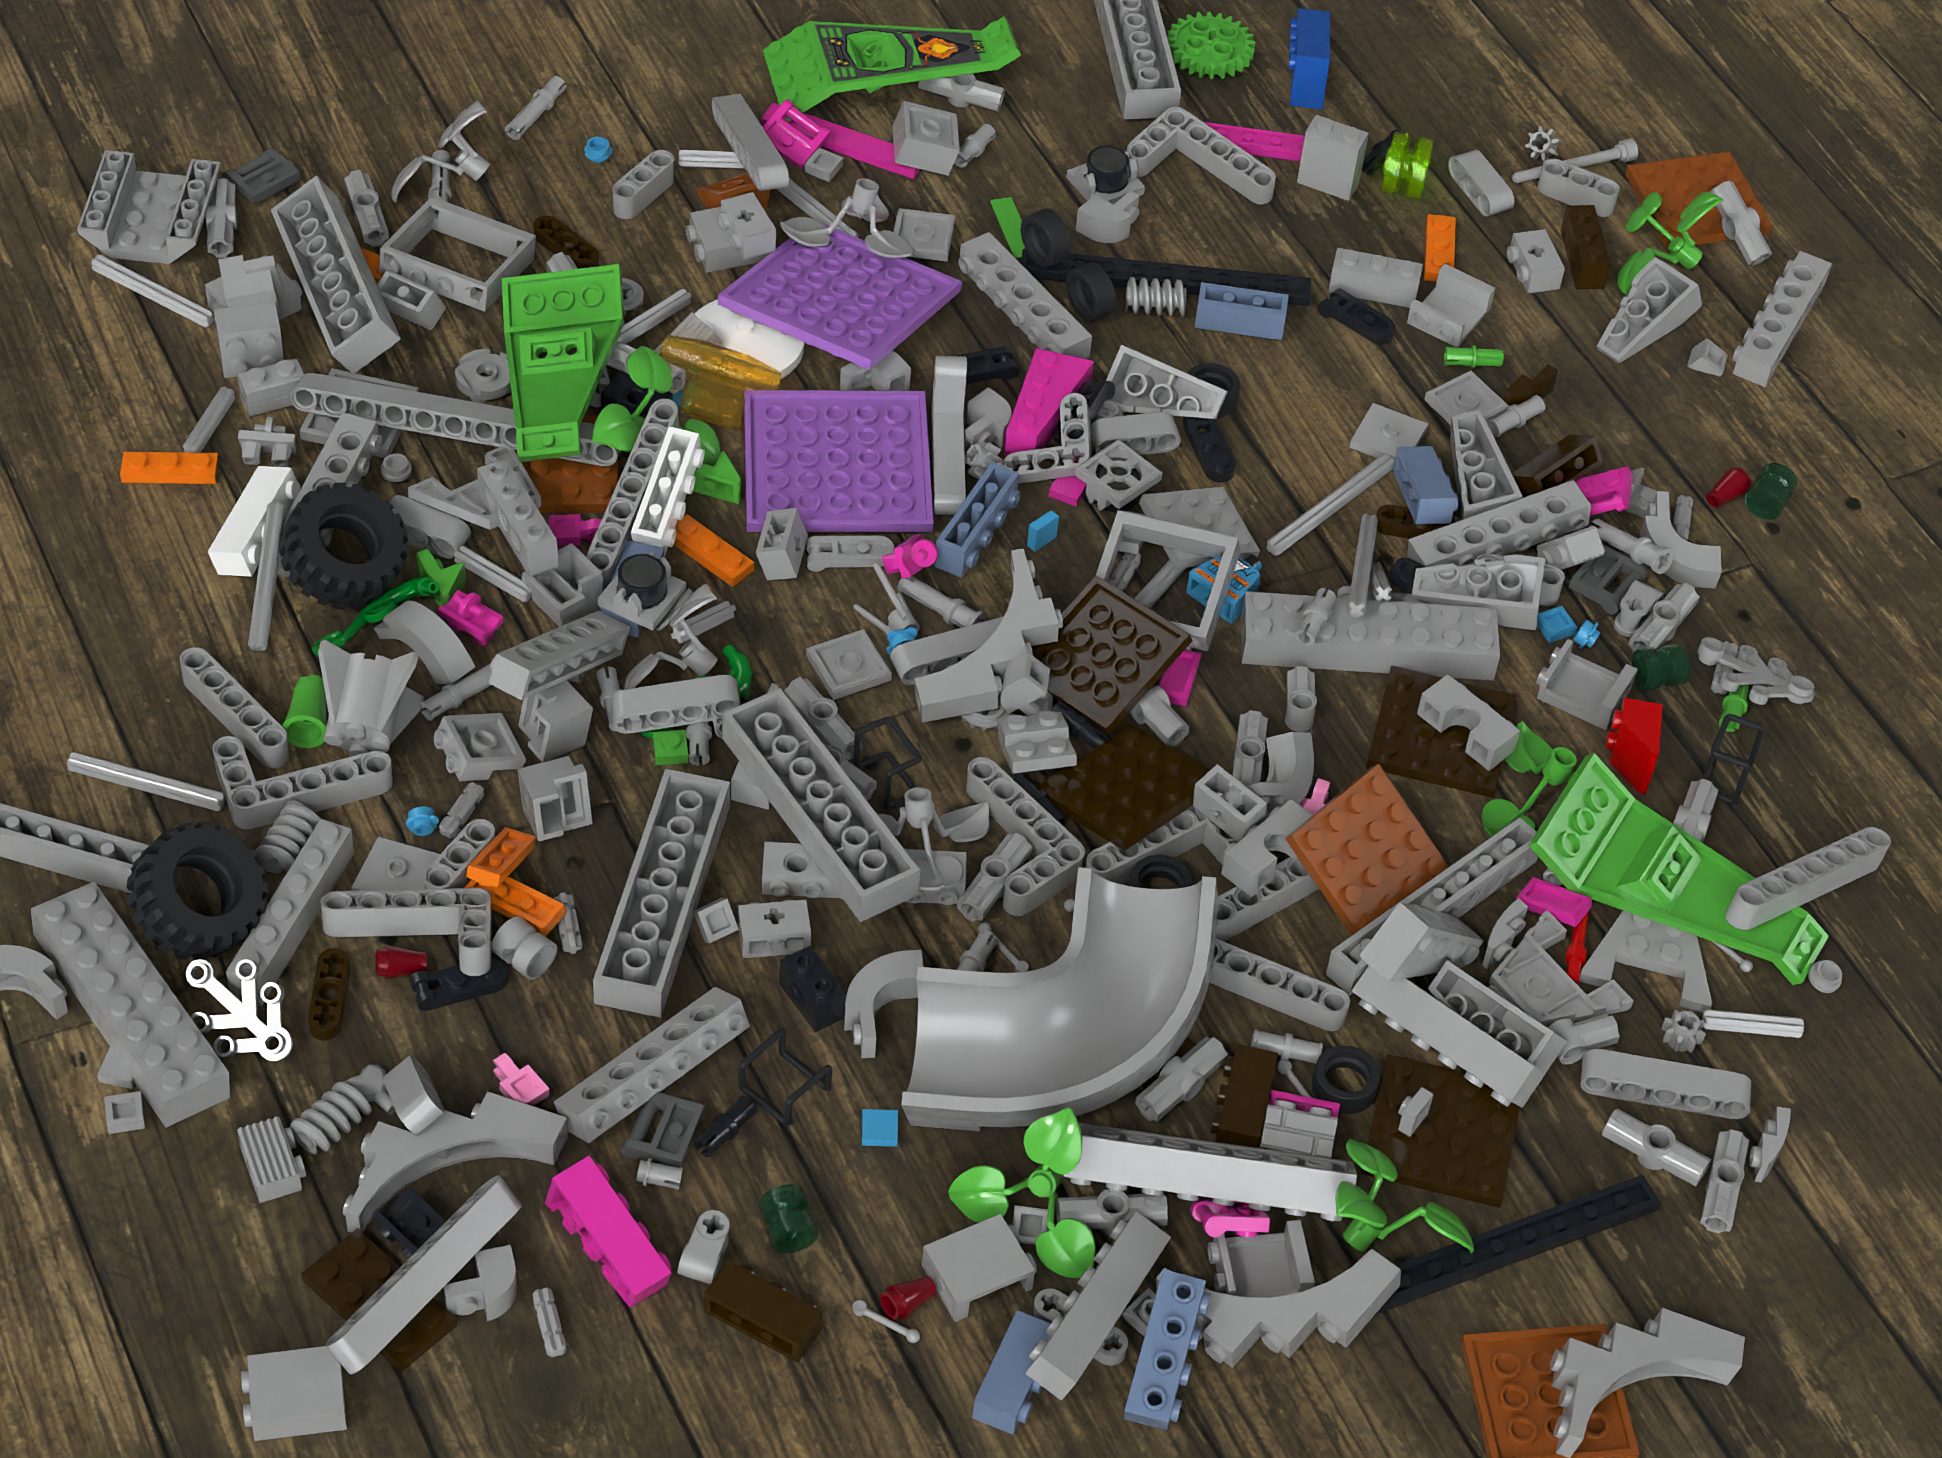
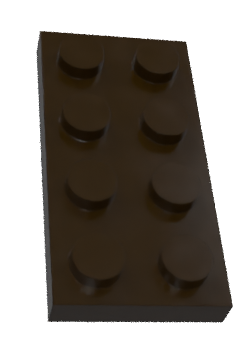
M357 1228L304 1270L301 1276L302 1281L347 1321L400 1267ZM432 1298L379 1353L396 1369L402 1372L457 1327V1320L437 1300Z

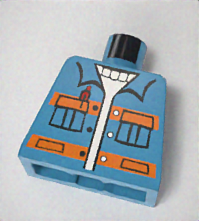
M1252 554L1243 560L1238 558L1220 613V617L1231 625L1242 613L1245 591L1258 592L1261 577L1259 570H1261L1262 564ZM1212 558L1189 572L1186 593L1204 606L1207 605L1220 566L1221 559Z

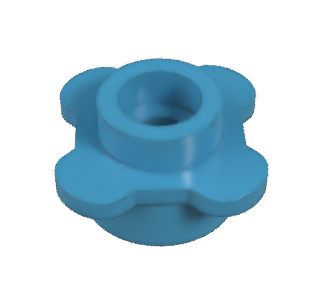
M908 627L906 630H891L887 634L889 646L886 648L887 653L890 655L892 650L898 645L914 641L915 636L918 634L916 628Z

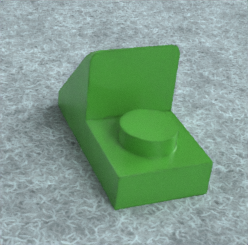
M724 451L721 452L714 466L703 463L701 468L696 467L693 475L695 476L693 492L739 504L741 500V478Z
M428 549L416 553L419 577H429L439 584L438 592L431 594L438 607L448 603L456 591L462 592L466 584L464 562L443 568L441 561L434 559Z

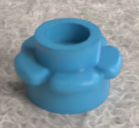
M603 137L590 138L584 148L586 158L595 163H602L612 155L609 141Z
M1586 619L1575 634L1573 641L1580 645V649L1585 645L1591 648L1601 632L1596 629L1598 626L1597 622L1593 624Z
M416 807L409 811L406 827L415 835L426 836L437 828L439 818L435 816V811L430 807Z

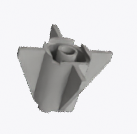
M322 640L318 655L329 712L324 742L349 751L348 754L351 757L371 751H389L390 744L421 710L419 704L421 701H424V696L406 687L416 667L419 654L413 651L392 660L381 655H376L375 660L364 659L365 653L349 654L329 641Z

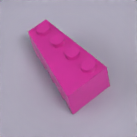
M1036 348L1007 428L1005 456L1015 452L1046 447L1052 439L1053 430L1060 420V403L1062 399L1068 394L1077 393L1085 381H1092L1094 361Z
M587 1156L552 1178L545 1205L551 1212L559 1209L564 1218L562 1221L564 1228L570 1235L577 1232L581 1236L583 1251L591 1261L597 1262L600 1260L604 1264L601 1267L604 1277L630 1308L667 1285L671 1276V1265L667 1257L661 1251L657 1252L650 1243V1235L646 1227L641 1222L636 1223L629 1213L630 1207L627 1200L621 1193L618 1192L616 1194L609 1184V1176L601 1164H595L591 1157Z

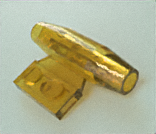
M666 335L660 349V356L665 361L683 368L686 372L693 375L684 387L679 413L735 431L740 427L745 404L742 390H777L780 384V371L748 354L705 340Z

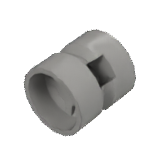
M515 916L505 922L497 931L491 944L492 951L506 963L512 964V967L528 980H534L545 973L557 954V945L542 933H536V929L520 916Z

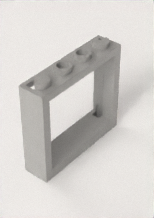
M431 197L381 247L379 272L392 271L435 290L439 295L485 312L502 294V278L519 276L534 260L536 235ZM433 229L508 258L484 283L408 253ZM476 287L482 289L483 292L476 290Z
M1118 510L1096 573L1098 577L1106 582L1109 580L1123 537L1221 559L1200 627L1170 621L1190 634L1193 641L1186 648L1187 650L1191 651V648L1208 651L1240 555L1239 539Z

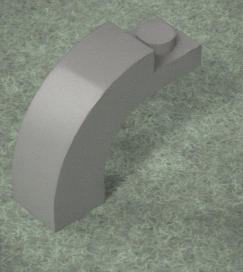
M1657 491L1653 503H1648L1647 516L1644 518L1640 537H1647L1653 541L1654 545L1658 547L1666 546L1673 551L1672 564L1664 572L1666 576L1682 584L1686 582L1693 587L1716 589L1722 573L1721 546L1698 545L1680 537L1673 529L1670 521L1669 492Z
M407 600L384 616L383 622L374 627L379 639L400 640L419 654L418 656L425 664L435 684H453L476 667L467 650L451 628L438 615L420 603Z
M1289 732L1266 738L1269 756L1266 782L1246 785V787L1267 803L1269 813L1278 806L1281 808L1291 799L1299 804L1307 795L1314 772V751L1311 733Z
M0 945V991L18 990L30 994L56 1020L68 1013L65 1000L68 994L65 987L57 979L54 963L35 950L16 945Z
M922 950L898 951L881 956L863 967L852 980L845 1001L844 1031L852 1030L853 1044L860 1045L861 1058H875L877 1037L874 1015L890 1001L918 998L916 972L917 967H924Z

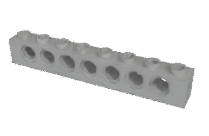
M1519 817L1400 902L1454 915L1457 918L1461 917L1537 862L1538 856L1528 846L1537 831ZM1398 904L1331 950L1326 975L1349 996L1353 994L1352 989L1369 966L1359 955Z

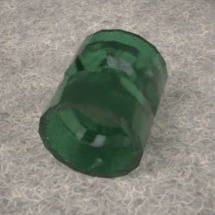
M1780 463L1766 464L1756 477L1755 483L1751 485L1746 493L1745 504L1749 511L1761 519L1771 520L1777 518L1797 488L1798 481L1796 475L1791 469Z
M1681 644L1661 646L1658 652H1656L1654 647L1637 649L1633 653L1632 667L1638 669L1635 682L1639 689L1649 690L1660 688L1662 684L1669 687L1687 683L1690 672L1689 660Z
M794 1184L782 1185L773 1188L761 1197L759 1206L765 1224H769L768 1232L776 1251L785 1254L795 1253L809 1247L817 1240L819 1235L812 1213L809 1212V1204L803 1188Z

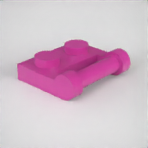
M788 99L780 105L763 126L779 154L800 170L805 168L807 160L818 148L825 145L833 134L830 128L820 126L796 109L795 104ZM787 117L791 118L815 135V138L811 140L784 121V119Z
M1628 466L1583 477L1575 482L1591 504L1590 516L1615 509L1617 511L1629 509L1633 473Z
M1201 1198L1191 1204L1190 1212L1197 1221L1203 1222L1205 1232L1211 1237H1219L1225 1231H1236L1237 1235L1243 1237H1256L1257 1232H1269L1270 1218L1264 1211L1249 1208V1203L1235 1201L1233 1206H1225L1213 1203V1199Z

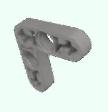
M1079 393L1068 394L1060 403L1061 446L1015 452L1005 457L1002 464L1005 468L1014 470L1015 465L1021 464L1019 471H1016L1019 473L1018 484L1075 476L1076 467L1092 457L1090 410L1083 395ZM1074 405L1079 406L1077 407L1078 419H1073V415L1071 413V410H1073ZM1074 429L1084 431L1083 435L1078 439H1070L1068 437V434ZM1076 456H1081L1079 463H1073ZM1060 458H1064V460H1063L1064 465H1063V466H1062V464H1061ZM1044 459L1055 460L1051 468L1042 469L1039 467V464ZM1030 462H1032L1034 470H1030Z

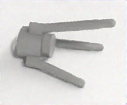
M875 563L873 567L896 607L888 616V626L860 605L855 604L853 608L884 631L886 635L891 630H906L908 627H915L918 632L920 626L914 619L902 593H895L880 565Z

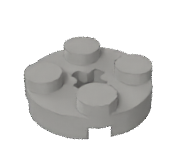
M479 349L465 354L459 360L460 365L455 369L456 385L463 394L470 397L472 402L485 403L487 400L497 399L511 393L507 354L500 352L499 356L491 354L490 349ZM481 373H486L490 376L484 377L481 376Z

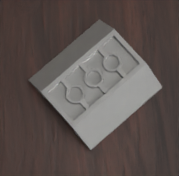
M105 150L77 228L78 234L110 258L163 264L172 263L196 246L221 168V162L191 159L186 176L136 171L134 153Z

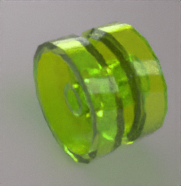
M1395 131L1384 163V178L1381 192L1396 195L1400 190L1402 179H1407L1404 191L1406 197L1420 200L1429 168L1434 139L1420 136L1416 140L1413 153L1409 152L1410 135Z

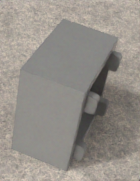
M903 101L892 126L895 163L949 176L960 151L957 114Z

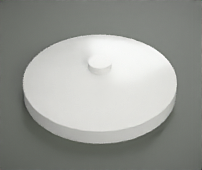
M718 300L708 303L695 313L723 342L722 346H719L717 354L710 359H706V362L698 368L701 374L715 382L734 387L768 385L790 374L802 359L804 341L790 335H785L764 324H759L755 320L739 313H734L718 305Z

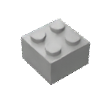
M275 302L214 309L224 378L237 377V374L252 368H261L284 360Z

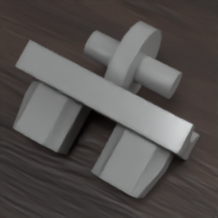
M273 416L267 417L265 425L255 424L254 431L239 430L238 440L242 448L244 464L258 465L261 463L262 453H272L271 462L274 466L289 467L293 455H298L299 451L295 434H287L286 426H276V419Z

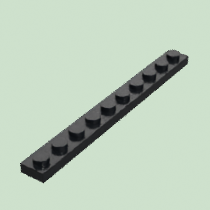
M1026 249L1022 250L1021 265L1035 279L1066 282L1070 270L1094 262L1106 271L1115 287L1126 288L1130 277L1135 278L1137 286L1141 278H1146L1148 286H1150L1153 278H1157L1160 287L1165 279H1169L1172 288L1176 280H1181L1183 287L1185 288L1186 286V294L1199 295L1201 282L1288 294V304L1309 306L1310 277L1071 253L1067 259L1044 268L1031 259Z
M1640 1175L1471 1237L1474 1245L1472 1253L1457 1242L1396 1264L1395 1266L1401 1269L1400 1286L1376 1314L1655 1212L1659 1209L1661 1202L1644 1175Z

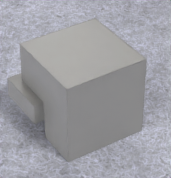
M243 255L218 259L228 308L275 302L278 317H282L279 300H284L285 295L273 255L244 261Z
M572 543L558 550L559 567L530 577L526 571L522 573V582L532 591V600L559 627L601 609L598 606V597L603 592L602 572Z
M565 680L523 699L518 726L531 739L528 742V747L542 762H547L585 746L593 707Z
M566 756L517 769L523 812L538 842L562 836L564 831L593 824L587 773L583 764L574 766L570 757Z

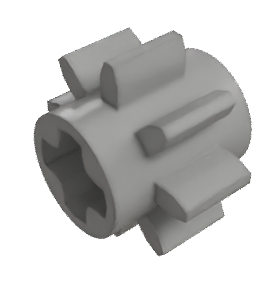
M1539 126V132L1534 134L1528 133L1531 137L1530 143L1526 144L1525 147L1533 150L1531 158L1536 160L1541 155V159L1546 161L1553 154L1555 156L1559 155L1556 150L1558 145L1562 144V141L1554 139L1557 133L1555 130L1550 129L1546 133L1545 128Z
M981 441L980 445H972L965 455V463L970 465L967 473L979 479L991 462L1002 466L1003 460L997 456L1001 449L990 442L987 444L984 441Z
M1674 1010L1672 1018H1665L1661 1028L1665 1031L1663 1042H1668L1675 1052L1688 1050L1692 1053L1696 1044L1702 1045L1706 1035L1705 1032L1701 1031L1704 1020H1699L1693 1011L1679 1012Z

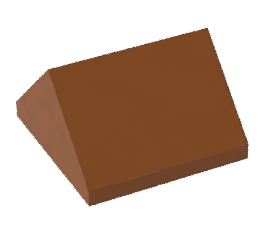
M748 173L697 189L698 196L706 209L721 207V200L751 192L755 194L761 206L765 209L768 207L770 190L758 191Z

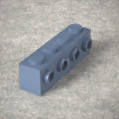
M991 462L936 540L939 555L934 563V567L960 578L964 576L969 568L975 567L982 548H987L990 545L995 529L1003 526L1007 512L1010 508L1014 509L1019 502L1021 492L1018 491V472Z
M1163 1269L1124 1410V1419L1165 1431L1168 1430L1170 1420L1177 1422L1183 1401L1176 1399L1179 1385L1187 1386L1192 1364L1185 1362L1189 1349L1196 1351L1201 1334V1329L1195 1327L1198 1314L1206 1315L1211 1296L1210 1293L1204 1292L1206 1280Z

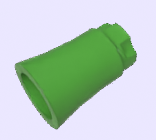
M311 674L307 677H300L297 680L289 711L282 727L287 732L290 744L301 748H314L324 743L323 739L327 726V701L323 678Z

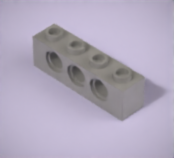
M503 459L477 468L480 497L490 513L495 517L496 523L529 577L559 567L557 539L508 460Z

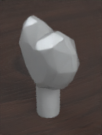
M369 1064L362 1069L360 1075L347 1080L363 1093L368 1102L375 1101L389 1115L396 1112L382 1080V1077L386 1075V1071L381 1066Z

